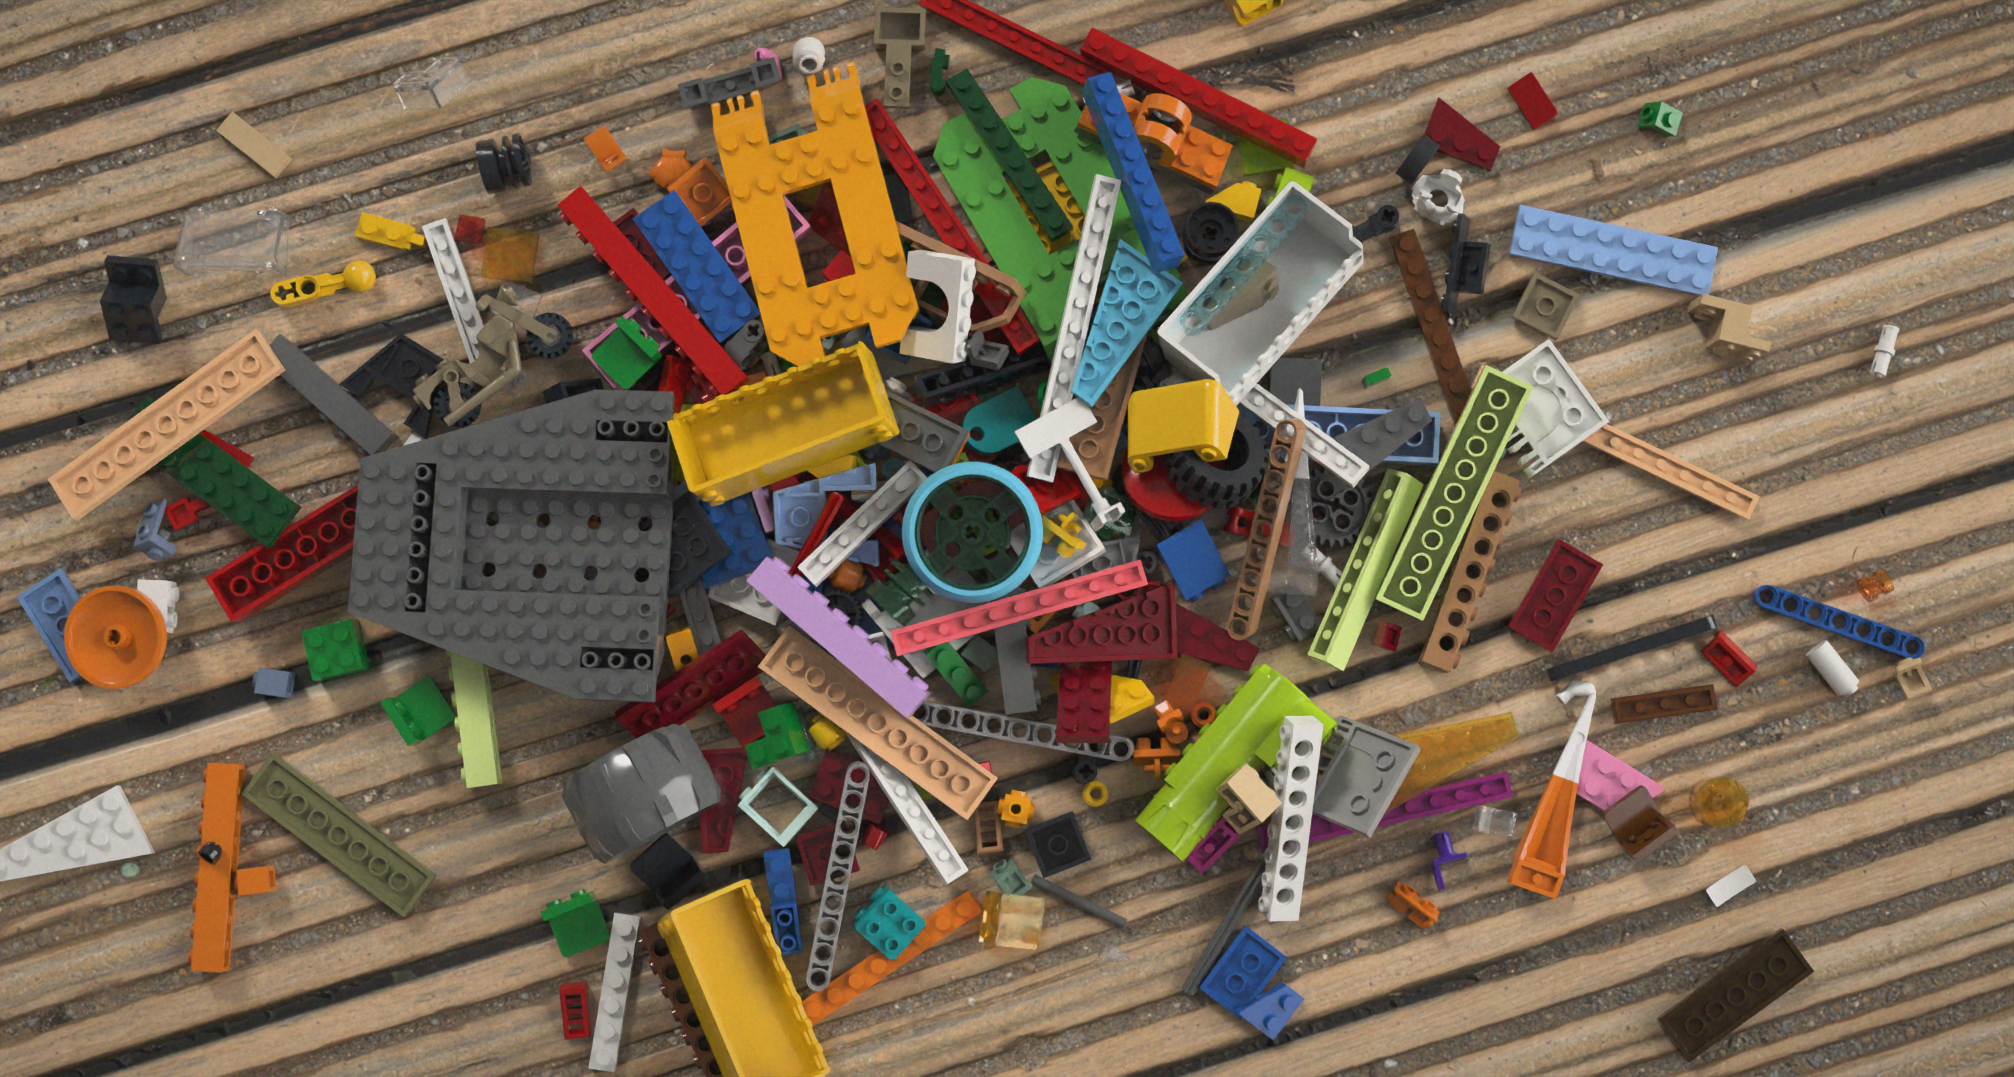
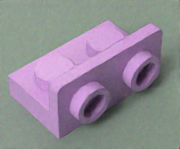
M764 486L751 492L766 536L775 533L773 495Z

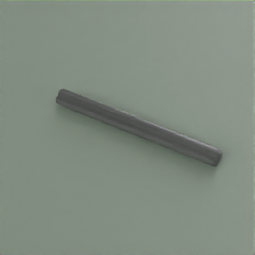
M1260 859L1183 984L1182 990L1188 995L1193 996L1261 886L1262 874L1266 868L1265 860Z

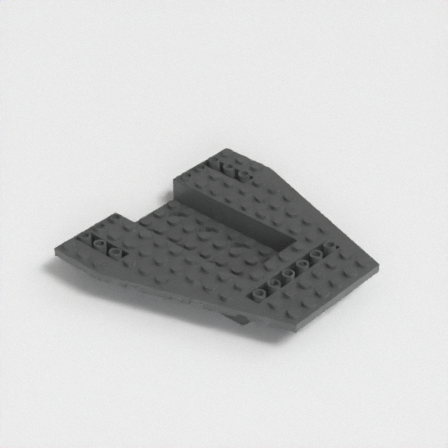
M596 389L360 458L348 612L576 700L655 703L656 682L665 648L677 456L667 421L673 420L675 394L662 391ZM492 513H498L500 518L495 526L487 524V518ZM549 515L550 524L545 528H540L537 523L539 517ZM594 516L600 517V527L595 530L590 529L588 526L589 520ZM644 518L652 520V527L648 531H641L639 528V523ZM490 563L494 564L496 567L494 575L485 577L483 574L484 567ZM544 565L547 569L545 577L542 579L535 578V568ZM590 567H595L598 570L597 577L591 581L586 580L585 571ZM640 569H647L649 572V578L645 582H638L636 580V573Z

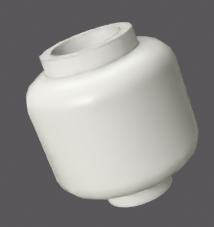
M805 37L798 40L793 47L794 67L805 75L816 74L821 71L825 65V49L823 44L813 37Z

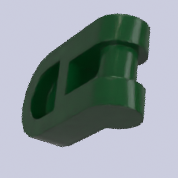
M936 48L934 53L930 89L935 96H941L945 93L943 71L948 70L950 55H946V49Z

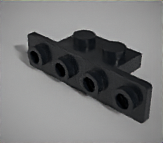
M1458 213L1457 220L1453 223L1454 242L1449 248L1450 268L1445 274L1446 294H1443L1441 299L1443 312L1450 317H1455L1459 293H1484L1491 247L1489 243L1467 242L1470 219L1464 213Z

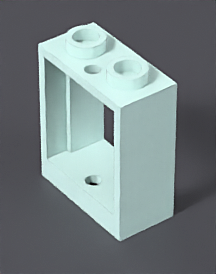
M766 767L756 777L759 782L754 788L747 787L739 796L741 802L738 806L779 844L785 847L820 807L777 768L772 767L769 770ZM774 777L806 805L782 834L749 805Z

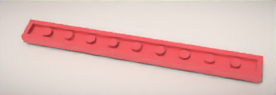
M1140 559L890 631L898 657L1146 586L1148 583Z

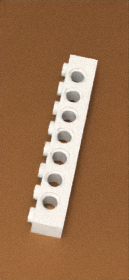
M1284 716L1283 725L1280 727L1281 746L1276 756L1278 770L1277 775L1274 776L1273 784L1276 796L1281 804L1272 812L1271 824L1268 825L1267 829L1269 843L1264 854L1266 868L1261 879L1263 886L1262 897L1259 898V910L1269 922L1299 920L1323 724L1314 716ZM1301 742V745L1295 749V746ZM1298 767L1297 771L1292 773L1293 769ZM1295 791L1294 795L1289 798L1290 794Z

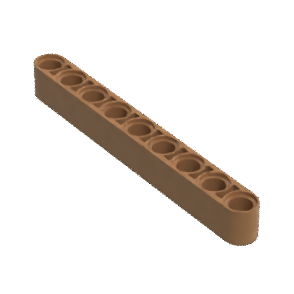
M1298 418L1280 421L1275 428L1269 461L1267 462L1268 468L1264 474L1227 625L1228 634L1235 640H1243L1252 636L1258 628L1306 433L1304 422ZM1288 424L1294 427L1293 437L1287 433ZM1282 449L1288 453L1287 462L1281 458ZM1276 474L1282 478L1281 487L1275 483ZM1270 499L1276 503L1275 511L1269 507ZM1264 524L1270 528L1269 536L1263 532ZM1258 548L1261 549L1264 553L1263 560L1259 559L1257 556ZM1252 573L1258 578L1257 584H1254L1251 580ZM1246 597L1252 602L1251 609L1245 604ZM1240 621L1246 626L1245 633L1239 628Z

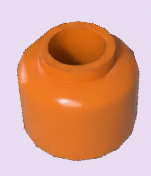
M846 559L827 578L831 587L840 589L842 592L846 591L847 594H852L857 588L862 589L867 575L863 574L864 567L861 563Z

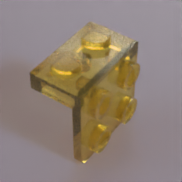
M986 890V897L983 901V918L979 928V942L995 946L1037 949L1040 944L1045 900L1039 897Z

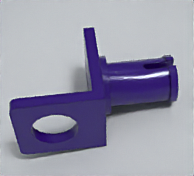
M1449 831L1433 835L1439 858L1433 860L1430 865L1438 892L1445 890L1439 866L1464 860L1468 856L1467 852L1461 854L1454 853Z

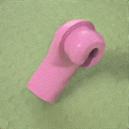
M767 48L756 49L754 51V59L756 61L775 58L780 80H782L779 56Z

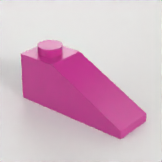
M1221 816L1205 836V839L1198 843L1186 860L1203 873L1242 834L1239 835L1228 821Z

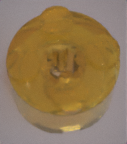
M1711 776L1700 780L1689 792V806L1695 819L1702 825L1712 828H1730L1736 826L1744 819L1747 807L1749 806V797L1743 785L1738 781L1725 776ZM1717 798L1722 799V802L1719 803V806H1716L1715 804Z

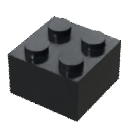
M1073 811L1024 829L1043 879L1092 860Z

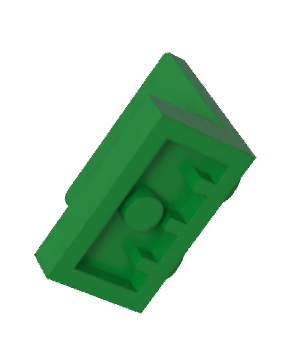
M427 676L397 697H388L380 703L407 746L418 745L453 722L455 717H457L431 676Z

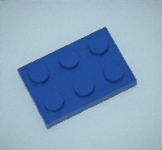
M1244 925L1200 984L1199 988L1241 1020L1242 1016L1235 1011L1236 1008L1239 1006L1245 1007L1254 1002L1255 997L1262 992L1287 957Z

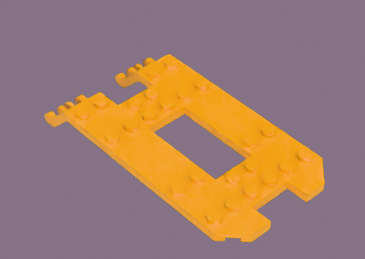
M855 61L847 63L846 67L850 78L843 80L840 68L838 66L833 67L836 81L833 83L829 70H823L822 74L826 85L820 87L817 85L818 81L814 73L806 75L810 103L818 131L770 145L765 126L764 105L759 90L750 93L754 103L753 107L746 108L744 96H737L739 111L736 110L733 98L727 99L726 102L730 113L722 115L720 103L710 104L713 114V132L769 348L773 354L797 367L810 363L814 358L826 356L822 338L870 325L876 348L901 342L907 333L906 330L910 323L915 319L920 310L912 280L906 277L907 261L863 102L860 78ZM831 181L856 274L808 288L784 195Z

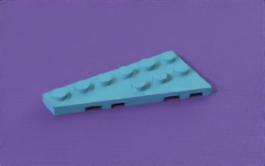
M1121 239L1117 246L1071 390L1073 395L1091 408L1183 285L1180 280L1167 271L1154 274L1148 258Z

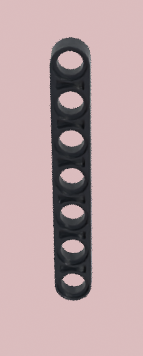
M1710 615L1546 670L1551 682L1716 628L1717 624L1714 615Z

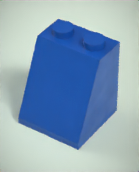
M1202 520L1157 544L1154 548L1172 582L1175 581V587L1184 602L1190 599L1194 603L1205 596L1203 591L1212 587L1215 591L1227 584L1225 579L1230 574Z

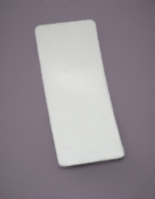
M1743 865L1707 888L1706 892L1715 906L1718 907L1737 893L1754 884L1756 879L1747 865Z

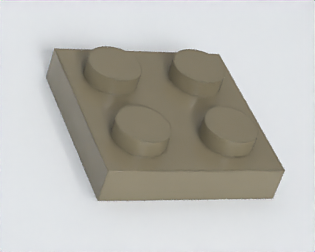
M1534 272L1511 318L1556 341L1580 294Z

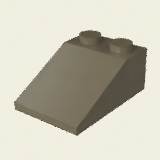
M1251 251L1203 309L1207 328L1212 331L1264 306L1268 300L1272 301L1279 291L1276 267Z

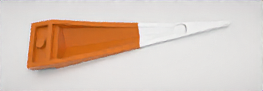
M1594 693L1590 694L1516 849L1515 859L1507 882L1553 899H1557L1566 871L1578 781L1596 699Z

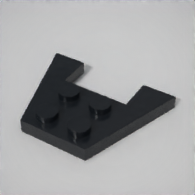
M401 333L339 385L363 399L374 380L378 378L414 400L413 396L416 394L413 389L417 387L414 382L426 373L430 377L437 372L435 366L444 359ZM440 384L432 394L431 403L433 408L431 410H428L426 407L421 409L416 403L403 423L426 438L434 411V400L439 391Z

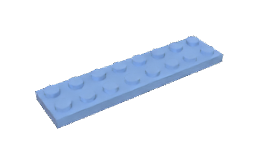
M1520 205L1517 211L1509 255L1700 296L1702 294L1709 295L1718 247Z

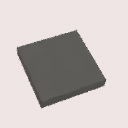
M1279 358L1270 368L1269 393L1284 404L1295 405L1297 391L1300 388L1303 391L1304 405L1320 406L1322 360Z

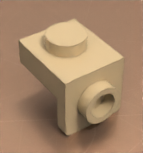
M1907 658L1897 663L1898 666L1893 674L1907 701L1932 692V687L1921 667L1922 661L1920 658L1915 660Z

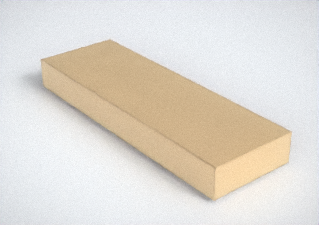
M231 112L216 130L275 178L280 175L292 160L291 157L234 112Z

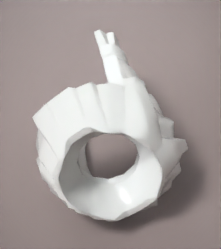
M1443 169L1440 175H1422L1412 187L1413 192L1411 196H1413L1412 202L1415 204L1414 209L1422 217L1441 225L1457 219L1458 213L1463 212L1465 201L1459 186L1462 182L1460 174L1451 169ZM1442 190L1447 195V205L1445 207L1435 206L1430 200L1432 198L1431 191Z

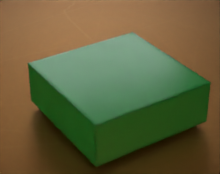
M1386 367L1366 375L1362 379L1364 388L1366 389L1388 380L1392 376L1389 368Z

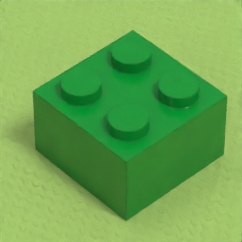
M350 618L301 631L312 681L322 682L370 670L359 620Z

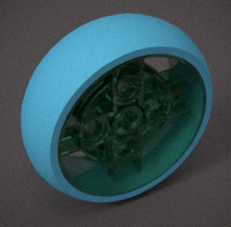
M962 462L947 466L933 473L916 489L909 500L903 517L902 541L905 555L911 568L918 578L931 590L943 597L958 602H987L1008 594L1018 587L1031 573L1042 548L1043 523L1036 500L1020 479L996 465L983 462ZM966 480H979L994 484L1003 489V491L994 499L977 493L956 496L949 488V485ZM931 502L939 511L934 524V541L937 548L926 556L921 543L920 528L923 514ZM952 505H959L963 509V516L959 520H952L948 516V509ZM992 507L1000 512V518L995 523H990L985 519L986 510ZM1019 508L1024 521L1025 538L1022 551L1014 563L1006 554L1012 536L1009 516ZM970 525L972 528L978 526L980 531L977 533L980 536L977 539L973 537L968 539L965 535L968 532L965 530L967 526ZM949 542H956L960 546V553L956 557H950L945 552V547ZM991 544L996 547L997 556L994 559L988 560L983 557L982 550L984 546ZM951 566L964 571H981L988 568L997 579L983 584H962L950 580L942 574Z

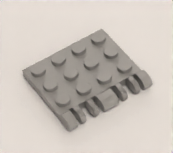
M1340 716L1337 720L1338 729L1332 735L1335 739L1342 741L1340 746L1330 742H1326L1323 745V749L1334 754V756L1320 751L1317 773L1322 776L1317 774L1312 814L1371 838L1421 749L1417 744Z

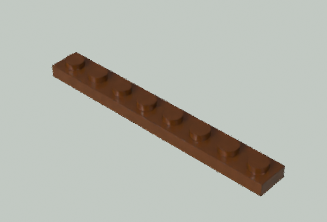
M1411 229L1390 236L1389 240L1455 427L1471 394V390L1415 230Z

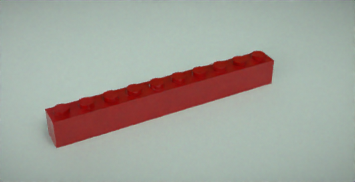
M1093 27L1080 48V55L1108 68L1112 74L1126 81L1129 79L1132 84L1152 94L1158 93L1172 96L1183 102L1191 113L1302 168L1306 166L1316 146L1317 138Z
M581 185L557 205L562 211L559 216L568 226L573 223L579 230L575 234L584 245L590 243L595 249L592 254L601 264L606 261L612 268L608 272L617 283L623 281L628 288L625 292L634 302L639 299L645 306L641 310L650 321L656 319L661 326L658 330L667 340L672 337L678 344L675 350L683 359L689 357L694 365L691 368L700 378L705 376L711 382L708 388L716 397L735 392L749 381L743 371Z

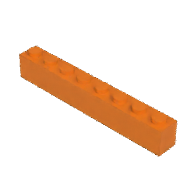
M207 763V768L203 771V782L206 783L205 793L201 797V808L204 811L203 819L199 822V834L202 836L201 845L198 846L196 853L197 860L199 861V871L196 872L194 884L197 886V897H194L192 903V910L195 912V922L192 923L190 929L193 947L188 954V963L191 965V971L222 973L230 969L236 894L234 876L237 875L236 870L238 869L243 795L241 793L244 790L246 764ZM208 842H215L216 845L219 844L222 848V855L215 865L206 862L198 854V851Z

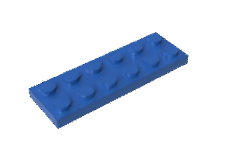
M675 190L633 218L720 344L739 332L748 321L761 317L760 310Z

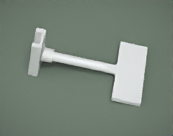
M1077 397L1014 433L1029 459L1057 444L1062 447L1094 503L1092 506L1097 516L1090 524L1096 532L1106 522L1118 520L1125 512V509L1121 502L1110 506L1106 498H1102L1069 441L1070 437L1097 423L1089 406Z

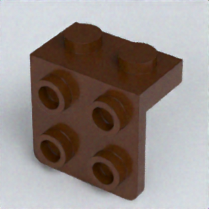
M1643 785L1636 787L1607 808L1602 814L1622 850L1637 863L1648 857L1650 853L1669 842L1671 838L1679 833L1675 825L1661 814L1649 791Z

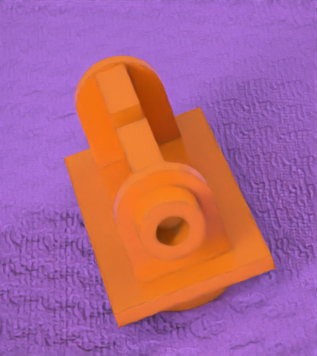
M1397 881L1394 891L1391 890L1386 896L1389 904L1402 914L1408 908L1412 909L1407 918L1421 929L1426 928L1428 930L1433 922L1436 923L1438 920L1439 911L1435 904L1430 900H1423L1417 895L1415 889L1408 884H1402L1400 881Z

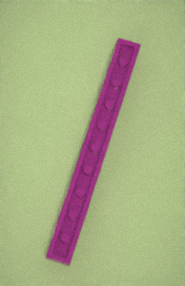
M1507 771L1394 796L1377 827L1513 797ZM1312 815L1308 843L1354 833V831L1319 816ZM1268 825L1256 827L1261 853H1265L1266 848H1268Z

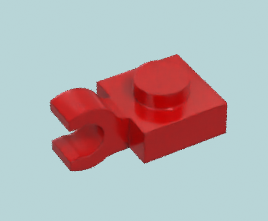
M185 496L167 506L165 513L174 531H180L200 520L198 512L212 506L200 497L191 501L190 497Z

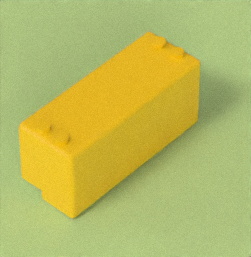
M858 341L859 344L846 349L840 348L835 353L823 358H814L810 363L799 367H791L786 372L776 376L765 377L761 382L750 386H742L735 392L719 395L714 400L704 404L693 405L691 409L681 413L675 412L672 416L673 420L667 421L689 491L710 504V506H718L735 497L876 443L888 441L897 436L899 428L873 353L863 342Z
M749 879L741 880L674 909L658 919L657 927L659 933L666 940L723 1077H825L830 1072V1067H828L822 1053L823 1049L816 1039L812 1023L807 1018L802 1006L801 997L795 990L791 974L784 964L781 950L775 943L771 927L763 915L760 901L755 896Z

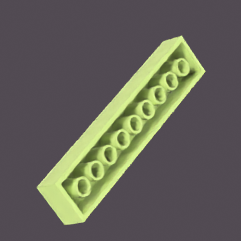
M1488 365L1483 367L1375 599L1422 621L1424 620L1534 386Z

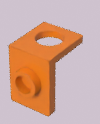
M605 125L584 137L585 142L606 172L627 159Z

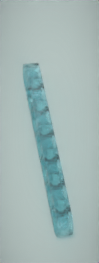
M1292 195L1286 198L1186 309L1180 320L1182 330L1186 334L1191 336L1200 334L1302 221L1307 212L1306 202L1302 197ZM1292 203H1298L1302 206V210L1298 214L1289 213L1287 208ZM1275 222H1282L1285 225L1284 231L1280 233H1274L1270 228ZM1258 241H1265L1268 244V248L1263 252H1257L1253 247ZM1240 260H1248L1251 263V267L1246 271H1240L1236 266ZM1223 279L1233 280L1234 286L1229 290L1221 289L1219 285ZM1206 298H1214L1217 301V305L1213 309L1204 308L1202 303ZM1189 317H1197L1200 320L1196 328H1188L1185 325Z

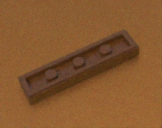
M1714 684L1610 698L1614 724L1718 710Z

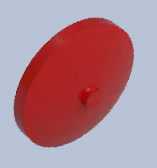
M1127 448L1122 462V483L1129 499L1141 511L1161 520L1182 521L1199 516L1212 506L1209 505L1206 508L1200 506V502L1195 500L1191 502L1187 499L1185 493H1180L1175 488L1176 483L1171 482L1168 477L1170 470L1165 468L1164 461L1166 457L1164 454L1152 456L1154 465L1150 471L1135 473L1128 463ZM1223 460L1207 462L1211 466L1225 471Z

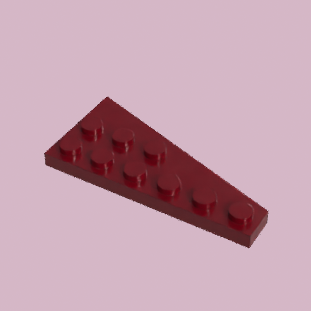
M1175 581L1026 637V663L1177 659Z

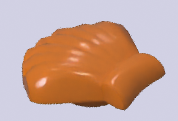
M662 149V158L649 171V175L657 185L666 189L693 167L686 159L687 150L673 151Z

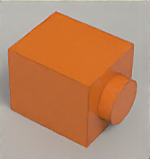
M274 865L236 870L237 875L234 876V888L238 891V896L277 891Z

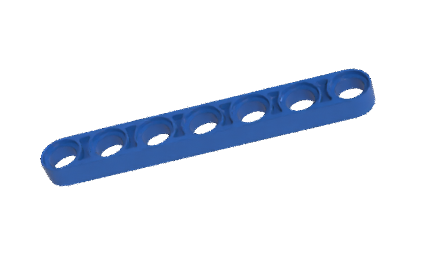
M1763 585L1756 588L1753 592V602L1762 609L1899 657L1916 659L1921 657L1925 651L1923 640L1915 635L1771 585ZM1763 589L1770 591L1772 594V600L1768 604H1764L1759 598V594ZM1792 598L1796 602L1795 611L1788 612L1784 609L1785 599ZM1812 606L1820 610V618L1817 621H1813L1808 617V610ZM1835 615H1840L1844 618L1845 625L1842 629H1836L1833 626L1832 619ZM1860 623L1867 625L1869 628V634L1865 638L1857 634V626ZM1884 632H1889L1893 636L1892 645L1885 646L1881 642V636ZM1909 640L1914 641L1918 646V650L1914 655H1910L1905 649V645Z

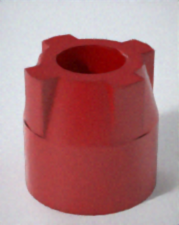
M870 823L862 843L877 851L884 842L888 832Z

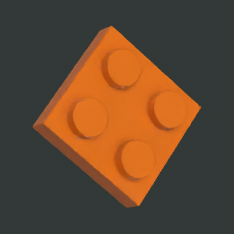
M707 157L702 158L666 188L669 193L673 190L677 192L700 226H703L732 202L727 182Z

